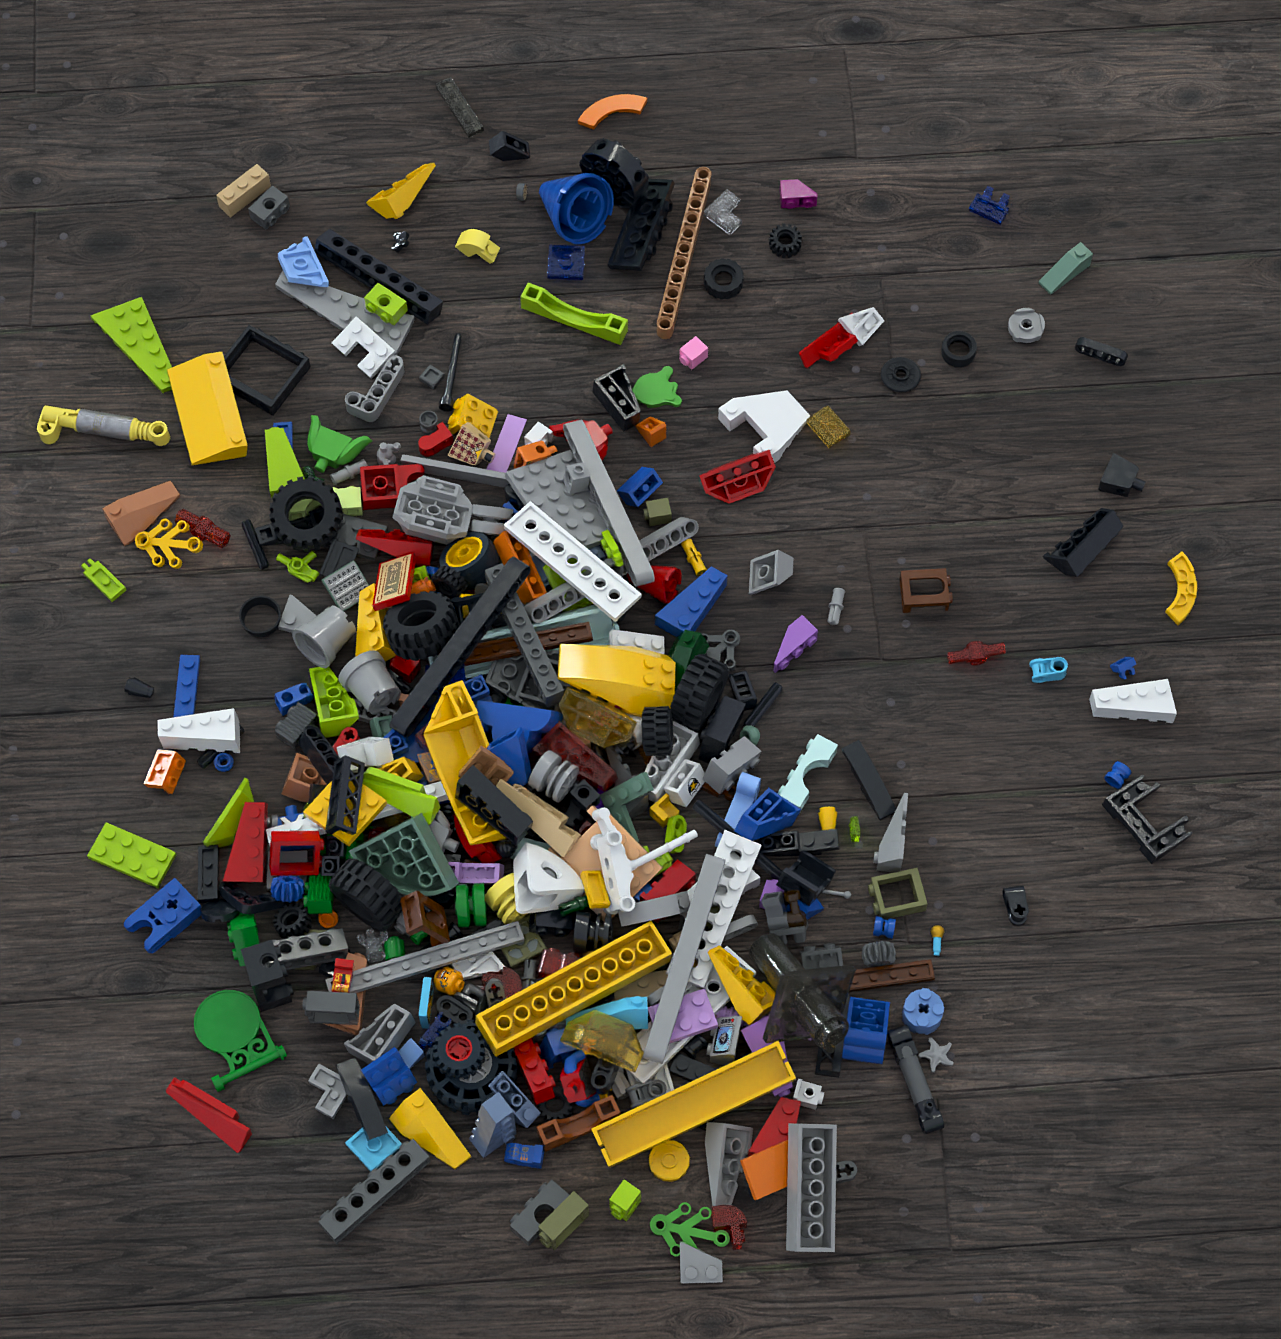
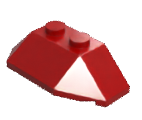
M765 450L716 467L699 475L706 494L730 504L764 491L776 466L770 450Z

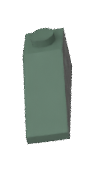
M1080 242L1069 250L1039 280V284L1050 295L1090 266L1093 253Z

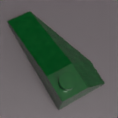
M684 630L677 636L668 652V656L676 662L675 692L692 659L698 654H705L709 648V644L699 632Z

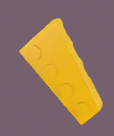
M373 583L359 592L355 657L361 653L375 650L380 652L386 662L395 657L396 654L392 651L383 629V620L388 608L375 611L372 607L376 584Z

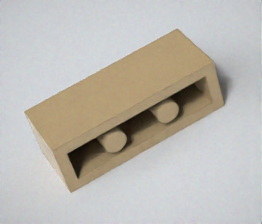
M256 164L216 195L219 207L231 218L271 187L269 174Z

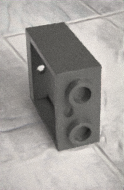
M307 991V998H303V1010H305V1016H308L310 1023L358 1025L360 1004L357 993Z

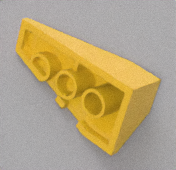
M435 163L420 166L406 175L407 179L393 183V188L377 193L366 202L367 205L386 219L400 218L404 215L403 212L410 207L436 166Z
M421 1088L407 1097L389 1118L402 1136L410 1140L414 1139L422 1149L424 1148L453 1169L458 1168L471 1158L469 1152Z

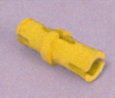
M689 538L683 541L681 546L696 576H701L707 569L701 560L700 552H697L692 539Z

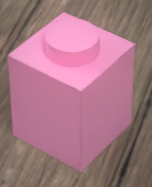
M696 336L680 348L679 359L683 365L688 366L691 370L708 357V347Z

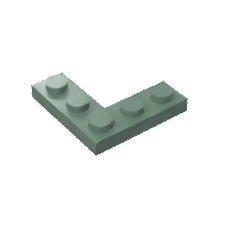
M647 772L641 773L600 794L604 807L610 811V814L637 842H639L626 804L654 790Z

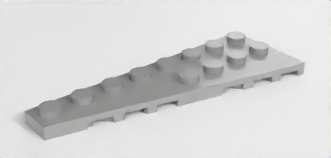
M284 271L281 272L275 284L278 290L291 298H295L303 306L309 307L318 316H323L342 331L357 316L396 351L394 356L398 355L415 321V316L405 313L395 325L389 322L386 323L380 316L375 313L372 314L366 309L364 298L330 286L319 287L288 282Z

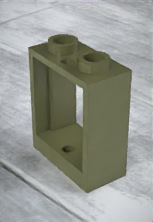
M918 868L871 877L868 891L870 897H874L873 910L875 915L878 914L879 917L886 920L926 911L928 903ZM909 879L915 902L885 908L879 885Z
M573 1191L538 1226L539 1241L547 1249L551 1247L555 1251L589 1217V1205Z

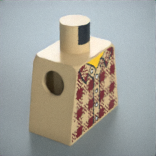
M467 422L462 425L448 456L476 466L482 459L491 463L496 454L488 450L491 440L475 426Z

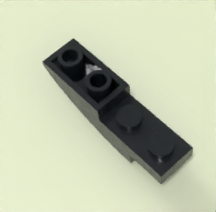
M838 829L798 833L797 831L780 832L758 839L759 844H761L759 851L765 856L795 857L800 856L803 850L811 855H822L821 852L840 850Z

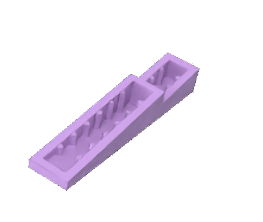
M448 862L459 884L484 882V885H494L504 877V865L500 863Z

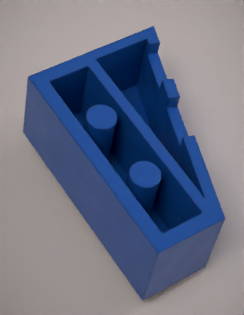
M768 788L742 814L734 831L741 837L754 841L792 826L801 809Z

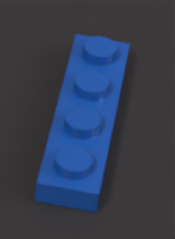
M180 655L174 717L195 714L200 667L199 655Z

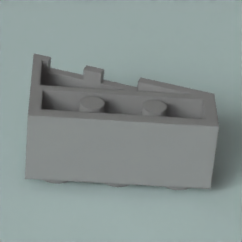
M393 1004L375 1018V1021L366 1029H361L357 1036L344 1043L347 1051L370 1064L395 1047L397 1049L415 1024V1020L409 1011Z

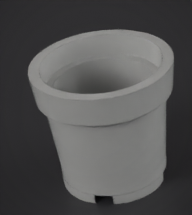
M332 605L307 624H302L295 629L292 637L298 649L309 661L318 667L328 668L335 660L336 654L356 633V628L352 621L350 623L347 621L346 617L348 615L344 611Z
M372 650L359 654L350 660L339 674V683L348 692H351L366 710L373 715L388 710L387 706L391 702L394 705L401 695V691L386 668L385 660L378 651Z

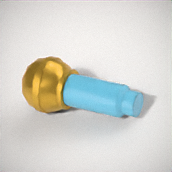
M935 925L931 928L934 956H940L941 938L945 932L944 928L940 925Z

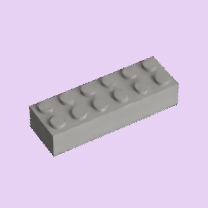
M788 1123L787 1251L835 1252L837 1125Z

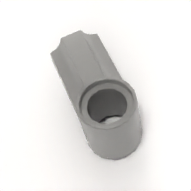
M607 1061L604 1067L609 1068L614 1062ZM620 1065L611 1088L617 1100L629 1096L625 1089L630 1087V1084L624 1075L622 1065Z

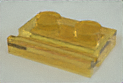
M828 405L813 414L811 418H807L806 421L828 448L849 436L851 432Z

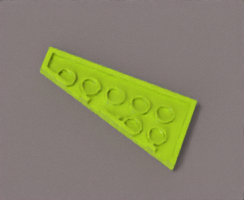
M142 297L90 315L91 319L101 327L102 331L148 376L149 380L162 393L172 390L167 370L172 368Z

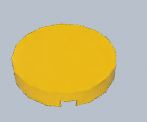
M668 1140L653 1147L649 1154L651 1172L662 1181L673 1182L679 1180L686 1174L689 1168V1154L685 1147L677 1141Z

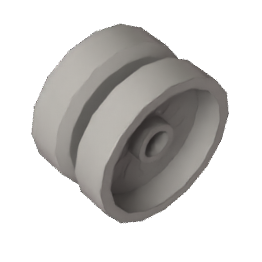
M473 504L472 514L483 517V520H472L470 531L498 536V534L500 535L503 531H506L504 529L505 523H500V520H510L513 517L514 509Z

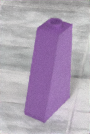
M777 1012L741 1030L752 1053L779 1041L786 1056V1060L783 1063L788 1062ZM792 1082L772 1091L774 1097L779 1095L781 1098L791 1093L790 1089L793 1088Z

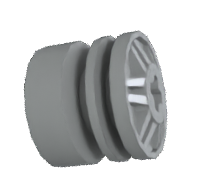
M548 750L535 765L528 785L539 792L546 789V796L552 797V800L559 803L574 785L579 767L574 764L571 765V762L567 760L561 764L562 757Z

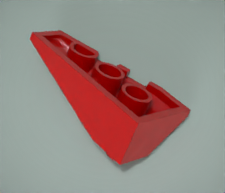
M359 529L356 535V540L395 557L414 552L416 555V566H430L434 549L433 541L406 535L400 529H394V531L385 533L381 529Z

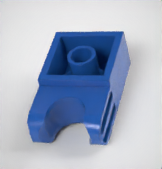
M174 878L125 920L124 927L129 932H135L145 926L151 927L153 930L151 935L145 940L144 948L148 953H154L201 916L202 907Z

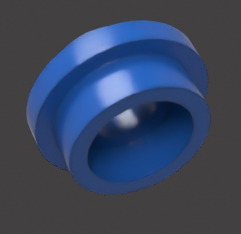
M220 753L214 759V765L218 771L226 772L233 767L234 760L228 753ZM227 761V764L221 765V762Z

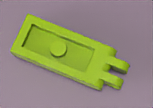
M609 530L601 532L603 539L600 542L607 558L612 559L615 566H623L621 553Z
M89 558L87 562L90 567L85 563L81 565L85 570L83 574L111 602L126 591V587L99 561L94 562Z

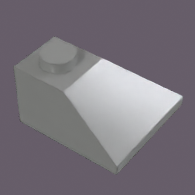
M776 550L752 559L750 561L749 594L753 595L775 587L792 576L794 558L780 550Z

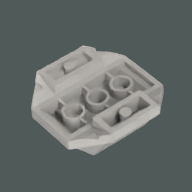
M423 475L416 481L400 488L392 518L400 524L406 535L447 545L458 538L466 537L473 505L465 496L459 484Z

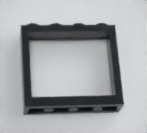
M248 325L224 356L227 371L230 370L252 341L298 366L273 400L229 376L235 395L274 416L311 368L310 361L303 352L299 353L289 344H283L276 337L263 333L260 328L256 329Z

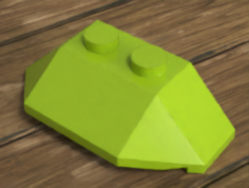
M247 778L243 779L239 788L204 839V846L218 845L220 848L234 843L245 802H254Z

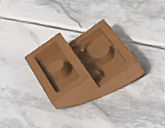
M480 746L459 771V777H462L474 765L495 786L500 779L507 782L514 774V771L504 761L483 746Z

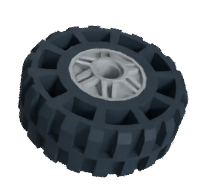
M467 1020L465 1024L468 1025V1028L473 1027L476 1033H480L481 1039L484 1041L485 1060L482 1063L481 1069H477L474 1076L468 1075V1079L460 1077V1080H455L454 1076L450 1079L446 1073L442 1074L434 1060L433 1045H435V1037L432 1041V1047L427 1051L425 1070L430 1090L437 1097L440 1104L443 1106L447 1105L449 1110L455 1113L458 1110L462 1111V1115H470V1112H476L478 1115L481 1104L494 1096L488 1085L501 1071H504L515 1083L518 1076V1065L514 1047L495 1057L474 1020ZM460 1022L454 1023L459 1024V1027H463V1024H460Z

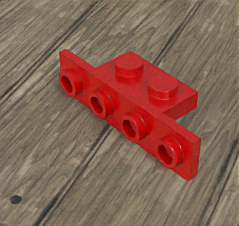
M838 322L801 350L799 355L805 368H808L820 358L830 362L836 360L843 352L851 349L858 340L856 335L848 333Z

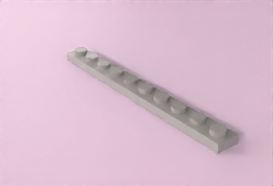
M512 922L355 970L350 993H358L524 942L519 922ZM333 977L325 980L329 992L332 991Z

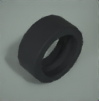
M955 331L949 333L944 338L941 355L947 364L953 367H965L973 362L976 356L977 343L969 333ZM961 342L970 348V352L965 356H955L949 352L948 347L951 343Z

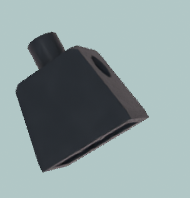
M1113 453L1100 481L1098 490L1128 497L1131 488L1142 492L1146 481L1136 478L1139 471L1136 465Z

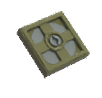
M529 916L518 921L524 936V942L501 948L511 969L524 963L525 960L533 959L547 952V948L540 935H537L535 932H529Z

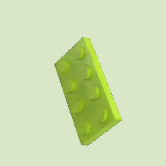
M106 822L87 856L88 859L159 888L176 857V852Z

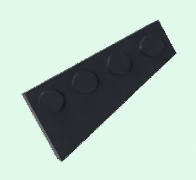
M474 765L458 780L455 798L517 846L532 829L533 821L531 817L519 809Z

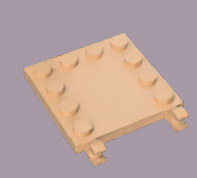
M592 805L587 812L592 816L593 811L597 808ZM610 814L609 818L612 825L622 835L621 844L625 848L627 858L631 861L647 854L648 852ZM597 821L578 839L566 856H560L552 847L548 849V851L564 860L577 873L580 879L582 871L601 870L603 877L599 852L590 845V840L594 835L602 834ZM655 859L637 867L631 872L634 875L630 883L631 897H634L663 868ZM591 908L597 915L602 913V921L605 923L606 913L603 908Z

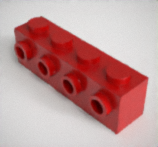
M533 1036L515 1046L514 1051L523 1077L535 1104L538 1105L555 1098L553 1087L556 1084L552 1075H547L546 1071L549 1070L545 1059H540L541 1051L538 1043H533Z

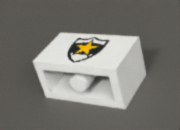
M684 759L663 787L672 803L687 807L705 783L703 780L705 772L699 763Z

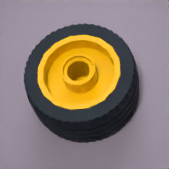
M469 532L466 537L458 538L444 548L439 563L440 567L443 565L450 566L451 569H455V572H460V576H463L465 578L464 581L467 582L466 590H471L479 583H486L485 570L499 565L501 560L495 546L485 534Z

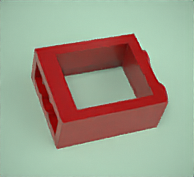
M271 831L269 857L271 876L319 875V867H322L320 850H324V839L320 838L319 831ZM314 845L313 862L280 863L281 846Z

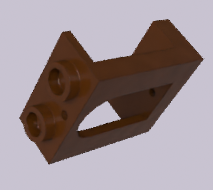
M946 568L904 570L900 572L899 581L903 613H910L911 607L944 605L945 611H948L949 604L953 602L952 592L948 590V586H951L950 575H947ZM939 579L942 581L943 592L935 595L911 596L909 580Z
M417 890L401 898L407 934L413 935L420 931L430 935L432 947L450 942L443 906ZM424 905L433 910L427 913L426 916L424 911Z

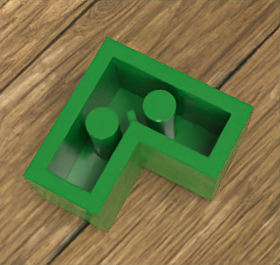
M240 912L236 918L227 923L230 943L234 942L235 948L232 949L234 960H238L241 967L245 966L240 949L259 944L260 940L255 915Z

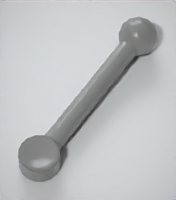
M825 889L822 892L826 894L844 896L846 899H849L851 897V893L849 891L838 892Z

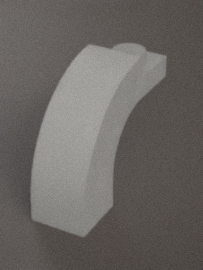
M688 891L636 902L634 909L629 912H622L619 909L618 914L621 927L687 912L690 907Z

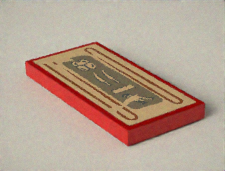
M414 552L379 563L372 604L375 611L410 600L416 564Z

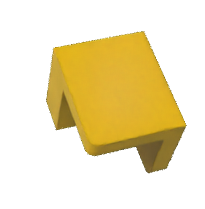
M667 793L650 807V816L662 828L667 825L670 817L679 814V810L669 801Z

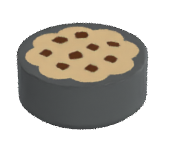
M519 183L517 185L516 197L518 201L526 200V183Z

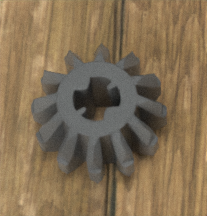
M876 941L866 944L862 948V960L869 967L889 965L896 960L894 944L889 941Z

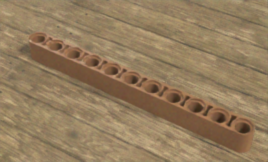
M699 167L693 179L657 319V335L661 339H669L673 335L711 186V171L707 167Z

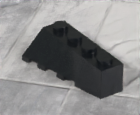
M1100 508L1083 522L1084 527L1072 531L1069 534L1071 537L1064 543L1060 541L1055 545L1056 550L1051 554L1047 552L1043 555V558L1063 574L1078 577L1124 527L1113 509Z

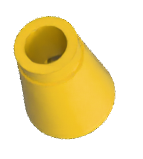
M835 807L819 808L818 816L821 829H835L837 819Z

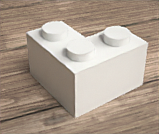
M366 737L337 747L339 758L346 755L364 762L366 767L376 766V768H380L382 765L394 761L389 738ZM351 765L350 769L352 772H358V767Z

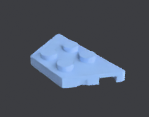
M308 236L304 237L298 245L294 243L288 249L278 253V260L288 282L328 287L329 281Z

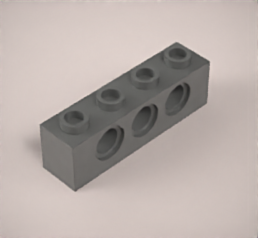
M343 928L329 929L319 933L312 932L298 937L291 936L282 940H272L274 946H279L282 957L278 958L279 963H284L286 970L333 962L336 958L346 959L348 954V946ZM266 962V967H271L274 962Z

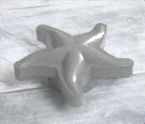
M929 1038L930 1050L919 1053L918 1057L927 1058L930 1061L932 1073L935 1072V1068L939 1064L953 1066V1061H950L946 1056L952 1044L949 1042L945 1046H939L933 1038Z

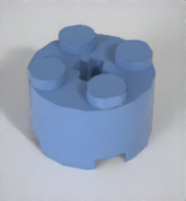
M927 988L910 993L905 1000L902 1010L904 1025H907L912 1033L928 1035L934 1032L941 1023L944 1013L943 1002L936 993Z

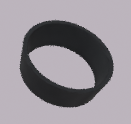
M255 596L248 599L242 605L239 619L250 635L266 637L278 629L281 620V609L274 599L268 596ZM257 605H268L275 609L279 618L276 624L266 631H252L245 626L247 612Z

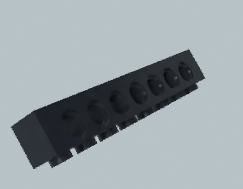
M327 230L316 239L315 253L371 289L379 283L407 302V312L428 325L441 315L443 305L441 299L333 230Z

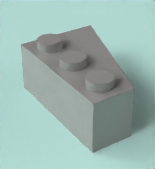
M745 736L730 746L731 749L727 752L725 750L720 753L722 757L719 759L712 758L707 767L703 780L719 794L725 789L727 791L730 790L735 784L734 781L737 778L739 779L742 772L747 773L750 767L753 769L760 761L758 758L762 751Z

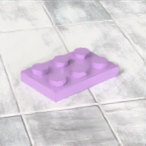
M705 988L684 995L669 1044L718 1028V1023ZM659 1004L648 1007L652 1024Z

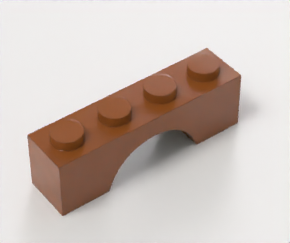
M613 1095L594 1102L589 1108L579 1114L565 1119H553L537 1126V1134L546 1152L591 1133L592 1128L621 1115Z

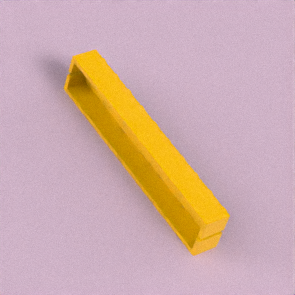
M779 1041L592 1128L598 1145L600 1147L605 1146L601 1151L608 1167L611 1168L795 1081L796 1077L789 1062L783 1063L786 1060V1056Z

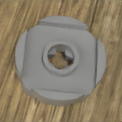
M1031 308L1016 310L1008 322V331L1013 340L1023 343L1040 340L1045 328L1043 316L1041 314L1038 315ZM1024 323H1027L1028 325H1031V327L1025 328L1023 327Z

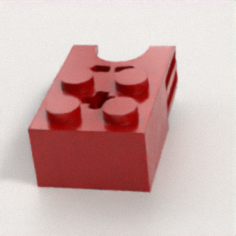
M397 464L360 467L363 510L395 508L400 488L425 474L424 466L420 464L399 466Z

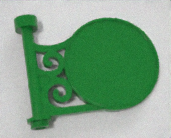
M236 990L219 991L208 996L199 1005L194 1017L196 1036L206 1049L224 1057L230 1067L229 1074L221 1078L218 1074L211 1077L217 1092L224 1090L225 1084L279 1057L283 1061L284 1057L287 1056L282 1045L279 1047L274 1045L261 1019L256 1003L245 993ZM261 1028L267 1040L268 1047L266 1051L262 1053H257L253 1050V1047L256 1044H260V1046L256 1048L258 1052L263 1051L265 1048L263 1040L259 1038L256 1039ZM244 1055L247 1059L246 1065L235 1070V1065L240 1066L244 1062L242 1057H239V1060H236V1057Z

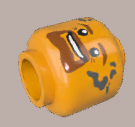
M446 966L437 970L434 975L435 987L442 993L453 996L464 988L463 974L456 969Z

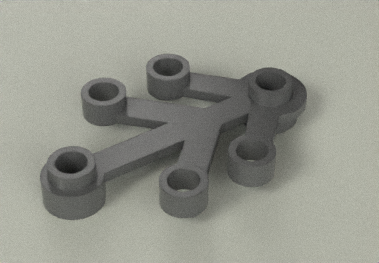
M727 630L723 635L703 633L702 635L704 638H707L708 644L720 643L716 647H709L705 655L720 661L721 653L727 648V659L724 661V664L733 663L732 666H727L729 671H733L736 668L734 648L740 643L739 633L735 630ZM734 638V641L729 642L728 639Z

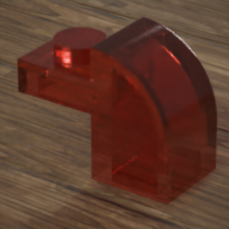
M503 967L502 974L494 971L487 972V974L482 973V986H485L487 981L492 978L499 979L503 983L506 999L522 990L519 975L510 968Z
M732 1205L711 1206L714 1232L730 1230L733 1250L741 1249L742 1243L745 1242L744 1230H740V1228H747V1219L744 1213Z

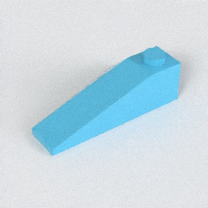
M626 997L577 1012L566 1018V1031L648 1029L647 997Z

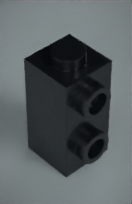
M564 909L529 913V932H535L537 935L554 934L556 937H565L574 929L575 918L573 913L563 917L560 912L564 911Z

